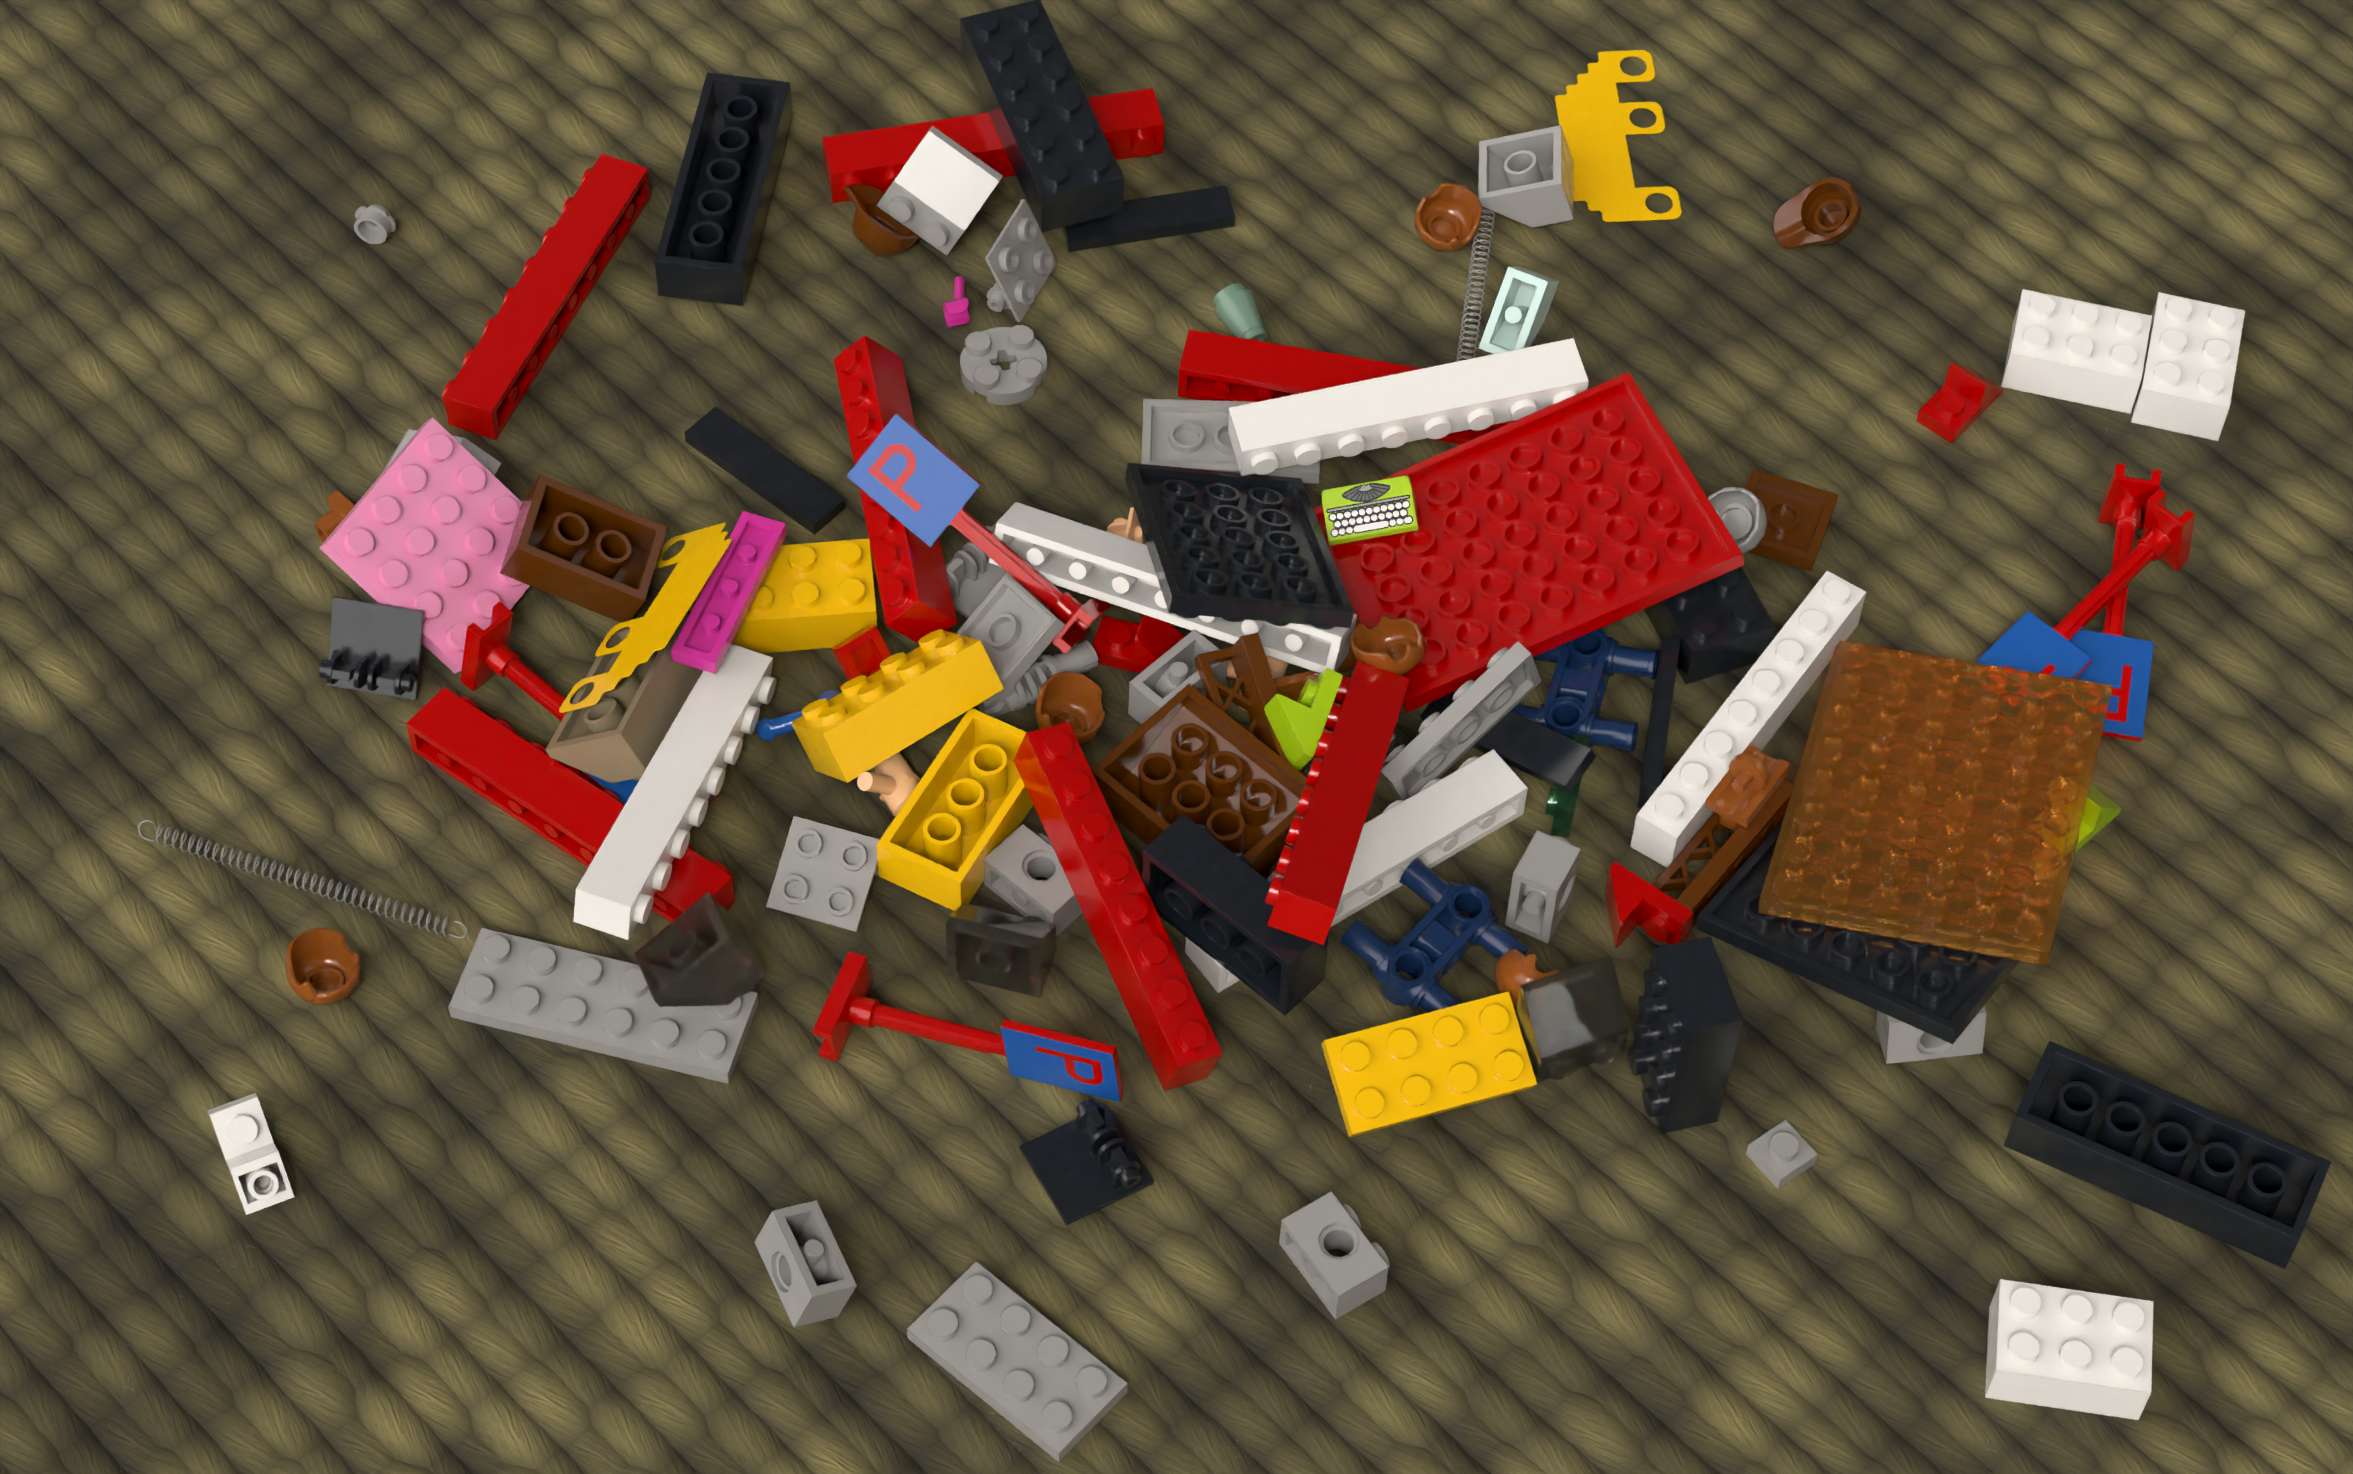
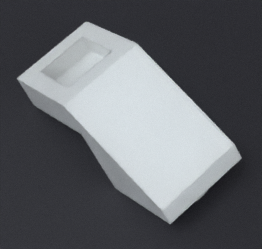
M256 1093L207 1110L246 1215L293 1198L294 1194L280 1154L273 1142Z

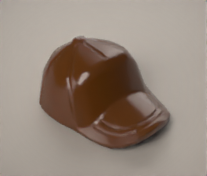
M1828 177L1813 183L1786 201L1777 210L1773 224L1778 243L1782 247L1789 249L1810 244L1830 245L1844 239L1854 230L1860 219L1861 204L1859 197L1851 184L1840 178Z
M862 184L843 186L856 207L852 224L853 234L873 255L896 256L905 252L919 238L917 234L876 206L884 195L881 190Z

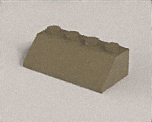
M688 613L684 616L666 647L655 651L647 662L639 664L629 677L622 678L618 682L615 689L605 692L597 704L566 712L545 750L551 758L610 783L631 779L640 780L703 670L672 661L671 649L689 616ZM624 627L615 632L607 641L606 648H612L622 642L628 635L630 628ZM621 651L597 657L585 678L609 672ZM587 683L579 688L571 704L579 703L585 699L593 690L594 683Z

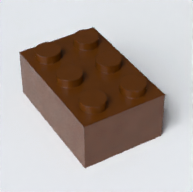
M540 474L523 499L500 574L620 623L629 621L645 602L667 527Z

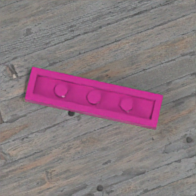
M746 511L742 512L729 539L732 538V542L706 581L671 649L672 661L713 674L717 673L787 535L786 523Z

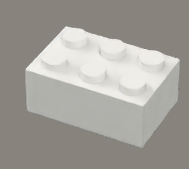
M2023 289L2013 322L2001 387L2131 414L2142 380L2152 316Z
M2159 292L2151 315L2152 320L2142 380L2134 402L2131 422L2218 441L2230 408L2245 310Z
M2000 1279L1989 1307L1985 1398L2139 1420L2151 1394L2154 1301Z

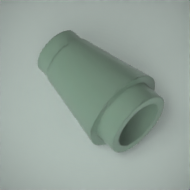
M1235 283L1223 288L1215 295L1213 299L1215 305L1214 313L1236 337L1256 339L1262 342L1267 340L1268 334L1265 331L1250 289H1245L1241 283Z

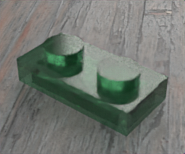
M1572 733V740L1589 747L1590 737ZM1582 777L1570 794L1558 788H1550L1545 815L1554 816L1550 835L1569 838Z

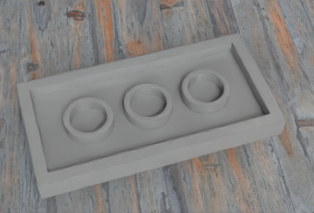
M1143 399L1141 464L1240 473L1228 434L1229 408L1255 402ZM1320 460L1308 466L1294 465L1275 469L1273 472L1264 475L1301 478L1303 483L1319 484Z
M1519 641L1510 649L1505 647L1499 650L1489 660L1487 664L1488 670L1476 681L1469 680L1465 682L1455 692L1453 696L1454 702L1441 714L1435 712L1430 715L1419 727L1418 732L1420 734L1407 746L1404 744L1399 745L1386 757L1384 761L1385 767L1381 770V774L1397 800L1405 801L1419 793L1429 781L1440 778L1541 682L1531 653Z
M977 1261L907 1328V1338L1058 1462L1119 1402L1128 1390V1383Z

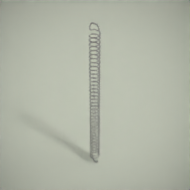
M1482 210V212L1486 214L1493 213V217L1481 216V218L1485 220L1492 219V223L1480 222V224L1485 226L1491 225L1492 228L1482 227L1478 229L1484 232L1490 231L1491 234H1479L1477 232L1473 239L1456 362L1460 361L1459 359L1461 358L1472 359L1476 357L1475 351L1477 350L1476 345L1478 344L1477 339L1479 337L1477 333L1480 330L1478 327L1480 326L1481 308L1483 307L1482 302L1484 301L1483 296L1485 294L1483 290L1485 289L1484 284L1486 283L1485 278L1487 277L1486 272L1488 271L1487 266L1489 265L1488 259L1490 257L1489 248L1491 247L1490 242L1492 241L1491 236L1493 235L1492 230L1494 228L1495 213L1491 210ZM1478 236H1481V237H1484V238H1488V237H1489L1490 240H1489V241L1484 240V239L1478 240L1476 237H1478ZM1477 242H1480V243H1483V244L1489 243V246H1488V247H1487V246H1483V245L1477 246L1476 243H1477ZM1476 248L1483 249V250L1488 249V253L1483 252V251L1476 252L1475 249H1476ZM1475 254L1482 255V256L1487 255V259L1482 258V257L1475 258L1474 255H1475ZM1474 260L1481 261V262L1486 261L1487 264H1486V265L1480 264V263L1475 264L1473 261H1474ZM1473 266H1477V267H1480V268L1485 267L1486 270H1485V271H1483V270H1474L1472 267H1473ZM1473 272H1476V273H1479V274H1483V273H1484L1485 276H1484V277H1482V276H1473L1471 273H1473ZM1472 278H1475V279H1478V280L1484 279V283H1481V282H1472L1470 279H1472ZM1471 284H1474V285H1477V286L1483 285V289H1480V288H1471L1470 285H1471ZM1470 290H1473V291H1476V292H1481V291H1482V295H1479V294H1470L1469 291H1470ZM1470 296L1475 297V298H1480V297H1481L1482 300H1481V301H1478V300H1469L1468 297H1470ZM1471 302L1474 304H1481V307H1469L1467 303ZM1468 308H1470V309H1472V310H1480V313H1479V314H1478V313H1475V312H1469V313H1468L1466 310H1467ZM1468 314L1471 316H1479V319H1467L1465 316ZM1467 320L1478 322V325H1466L1465 322ZM1464 328H1477V332L1465 331ZM1463 334H1476V338L1464 337ZM1464 339L1469 340V341H1474V340H1475L1476 343H1475V344L1463 343L1462 340H1464ZM1463 345L1468 346V347H1473V346H1474V347H1475V350H1474V351L1469 350V349H1464V350H1463L1461 347H1462ZM1463 351L1474 353V356H1462L1460 353Z
M143 820L138 825V833L144 840L150 842L157 841L159 845L164 843L166 847L173 846L175 850L181 849L184 853L189 851L190 855L197 853L199 858L205 856L206 860L213 859L215 863L221 861L224 866L229 864L231 868L238 867L240 871L246 870L249 874L254 872L255 876L262 874L264 879L270 877L273 882L276 880L280 884L286 882L289 887L294 885L296 889L303 888L305 892L311 890L314 895L319 893L321 897L327 896L329 900L335 898L338 903L344 901L345 905L352 903L354 908L360 906L363 911L368 909L370 913L377 912L379 916L385 914L388 919L391 917L395 921L401 919L403 924L410 922L412 927L418 924L419 929L426 927L428 932L434 930L437 935L443 933L444 937L451 936L458 939L465 938L467 935L466 927L459 921H454V923L461 924L465 929V934L461 937L452 934L445 935L444 930L449 922V916L445 917L442 930L437 932L436 927L441 918L440 913L435 918L434 927L429 930L428 924L432 918V910L427 915L426 924L420 927L424 908L420 909L417 922L415 924L411 922L416 911V905L412 906L409 919L405 922L403 921V916L408 907L407 902L402 907L400 918L396 919L395 913L400 904L399 900L394 904L393 914L387 916L391 897L387 899L384 912L380 914L378 909L383 901L382 894L378 897L376 909L371 911L370 906L374 900L375 892L370 894L368 906L362 908L367 890L364 889L362 891L360 903L355 906L354 900L358 894V886L353 890L351 901L346 903L345 898L350 891V884H347L345 887L343 899L338 900L337 895L341 890L342 881L338 882L335 896L331 898L329 897V892L334 884L333 878L328 883L327 893L322 895L321 890L326 881L325 876L320 880L318 891L313 892L312 888L317 881V873L313 875L310 888L306 890L304 885L309 878V871H306L303 876L302 886L297 887L296 882L301 875V868L297 869L294 883L290 885L288 879L293 872L292 865L287 870L286 880L281 882L280 877L285 868L284 862L279 867L278 877L272 879V874L277 865L276 860L272 862L269 875L266 877L263 872L267 868L268 857L262 863L261 873L257 874L255 869L259 865L260 855H257L254 860L253 870L248 871L247 867L251 862L252 852L248 853L245 867L241 869L239 864L244 856L243 849L238 854L237 864L232 866L231 861L235 856L236 847H233L230 851L229 862L223 863V858L228 851L227 844L222 848L220 860L216 861L215 856L220 847L219 841L214 845L212 857L207 858L206 854L209 852L212 844L211 839L206 842L204 854L199 855L198 851L201 849L204 841L203 836L197 842L196 852L192 853L190 849L195 842V834H192L189 839L188 849L183 850L182 846L187 839V831L183 832L180 846L176 848L174 843L179 836L178 828L173 833L172 844L167 845L166 841L170 836L171 826L166 828L164 841L160 843L158 838L163 831L162 823L159 824L156 830V838L154 840L143 837L140 832V826L144 822L152 824V821Z

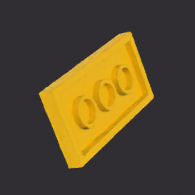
M1509 991L1334 1037L1321 1043L1348 1137L1531 1089L1537 1085Z

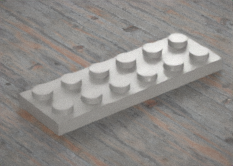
M481 928L448 1009L451 1018L729 1084L759 1000L758 993Z

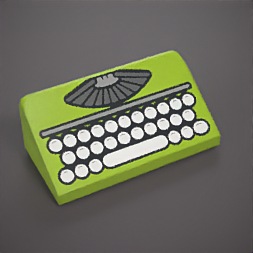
M1409 476L1332 488L1321 493L1330 546L1419 530L1415 494Z

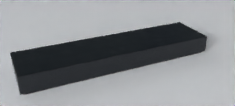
M1225 185L1123 201V212L1062 227L1068 252L1234 227L1235 214Z
M714 407L684 432L686 443L814 535L845 509V499L717 407Z
M1665 636L1661 642L1637 805L1639 811L1659 787L1662 780L1681 639L1677 637Z
M1455 692L1430 702L1420 716L1423 722L1433 713L1439 712L1441 714L1454 702L1453 696ZM1512 711L1507 713L1472 746L1484 753L1494 749L1505 763L1569 794L1596 758L1591 748Z

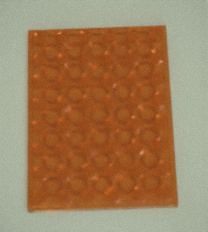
M1840 641L1836 645L1760 895L1759 913L2048 966L2110 707L2113 686Z

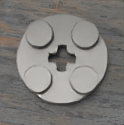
M1024 325L995 327L982 332H973L966 337L965 347L960 356L961 380L970 393L974 395L975 390L977 393L986 396V402L1013 405L1024 402L1035 395V388L1041 382L1044 384L1047 378V354L1045 348L1034 337L1033 331ZM1004 361L1010 362V369L1002 370L1000 365L995 364Z

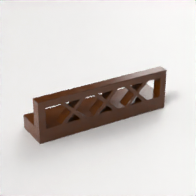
M1258 632L1241 636L1232 647L1198 654L1194 661L1206 698L1225 713L1231 701L1247 710L1251 722L1246 730L1251 734L1254 730L1256 738L1288 762L1264 710L1265 705L1278 692ZM1231 660L1237 677L1231 689L1215 680L1211 664ZM1239 686H1240V690H1241L1242 695H1240V694L1237 693V690H1238ZM1220 695L1226 698L1224 703H1222Z
M1784 779L1749 826L1745 828L1740 825L1725 844L1715 847L1714 832L1729 828L1721 825L1718 821V814L1714 813L1652 884L1662 892L1683 890L1676 901L1694 912L1690 931L1697 924L1698 914L1792 810L1797 790L1795 785ZM1710 859L1696 877L1688 876L1686 865L1689 861Z

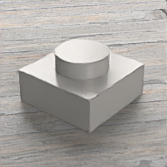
M1784 1120L1748 1144L1746 1155L1777 1189L1815 1165L1818 1157L1814 1149L1787 1120Z

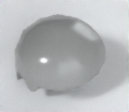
M1726 487L1709 495L1710 503L1742 554L1756 548L1765 536L1768 524L1762 502L1751 491L1742 487Z

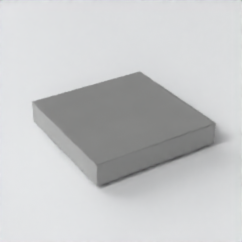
M1006 573L956 634L981 641L1004 687L1000 692L1006 696L1063 629L1065 624L1017 580Z

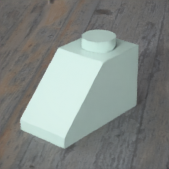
M1508 266L1478 348L1492 354L1530 347L1546 319L1559 281L1521 266Z

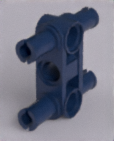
M1599 628L1533 657L1534 660L1557 663L1545 704H1541L1540 708L1517 704L1511 711L1591 749L1593 745L1633 752L1638 736V723L1598 718L1609 677H1613L1616 672L1654 680L1658 668L1659 651L1620 646L1619 641L1613 637H1607L1605 631Z
M1416 858L1407 867L1399 880L1402 885H1406L1431 905L1430 911L1398 944L1393 943L1390 945L1367 927L1361 919H1358L1349 927L1340 941L1343 946L1348 947L1372 967L1371 973L1374 975L1373 978L1380 983L1382 994L1389 1002L1400 1006L1408 1005L1410 1008L1414 1007L1415 1009L1422 1007L1427 1012L1462 1004V1002L1439 985V982L1472 945L1474 947L1477 945L1482 946L1497 959L1506 951L1513 949L1526 955L1530 948L1497 923L1499 917L1490 908L1488 896L1482 889L1469 884L1461 885L1455 882L1449 884L1422 863V860ZM1457 910L1467 912L1472 918H1465L1459 915ZM1397 972H1406L1415 980H1406L1400 977Z

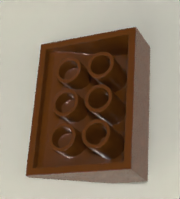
M1190 684L1186 685L1091 769L1113 818L1147 846L1184 814L1196 825L1202 824L1209 828L1217 841L1232 853L1238 852L1246 857L1253 869L1263 877L1279 859L1284 845L1289 846V844L1285 843L1294 815L1303 818V816L1295 814L1304 786L1313 789V787L1305 785L1307 777Z

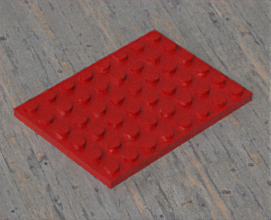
M1629 372L1383 478L1410 477L1415 494L1419 530L1330 546L1323 505L1313 509L1353 610L1357 614L1360 623H1363L1367 628H1373L1379 624L1381 616L1386 615L1391 619L1407 618L1418 624L1421 628L1426 643L1424 656L1414 669L1403 675L1410 678L1402 704L1406 713L1457 691L1469 680L1476 681L1488 670L1487 664L1489 660L1499 650L1505 647L1510 649L1517 641L1531 653L1532 657L1538 656L1744 565L1741 550Z

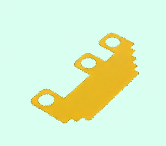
M1645 50L1599 52V61L1587 64L1588 73L1578 74V83L1576 85H1567L1566 95H1556L1554 97L1559 125L1562 126L1573 159L1574 201L1587 202L1588 210L1600 211L1605 222L1677 219L1681 216L1682 211L1676 189L1668 186L1635 188L1626 135L1658 134L1663 132L1665 122L1662 107L1656 102L1619 103L1616 83L1647 82L1653 80L1655 70L1652 55ZM1638 57L1646 63L1647 68L1643 74L1631 76L1621 70L1620 63L1624 58ZM1639 108L1651 110L1656 115V122L1647 128L1637 127L1630 121L1631 112ZM1655 193L1664 194L1672 200L1673 206L1666 213H1654L1645 204L1647 197Z
M725 522L675 536L666 542L659 552L655 569L677 563L676 567L644 617L621 622L610 629L596 650L595 656L600 657L619 651L621 653L609 672L584 678L577 682L559 709L560 713L597 704L605 692L615 689L622 678L629 677L639 664L647 662L655 651L666 647L732 542V538L724 540L728 534L727 531L721 532L726 525ZM680 540L685 541L684 547L676 556L666 561L662 560L664 552L672 544ZM624 627L630 628L628 635L622 642L612 648H606L607 641L615 632ZM587 683H594L593 690L585 699L576 704L570 703L571 697L579 688Z

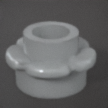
M370 205L368 208L361 206L355 212L357 220L354 224V230L365 242L381 244L396 229L394 218L381 205Z

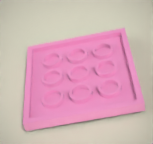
M433 417L420 427L320 546V549L378 603L423 610L422 644L454 674L462 670L467 627L474 622L482 630H485L491 625L494 605L500 601L511 610L530 586L500 574L522 502Z

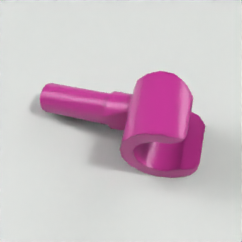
M957 276L954 279V300L943 302V312L948 327L970 323L968 314L969 303L965 297V279L962 276Z

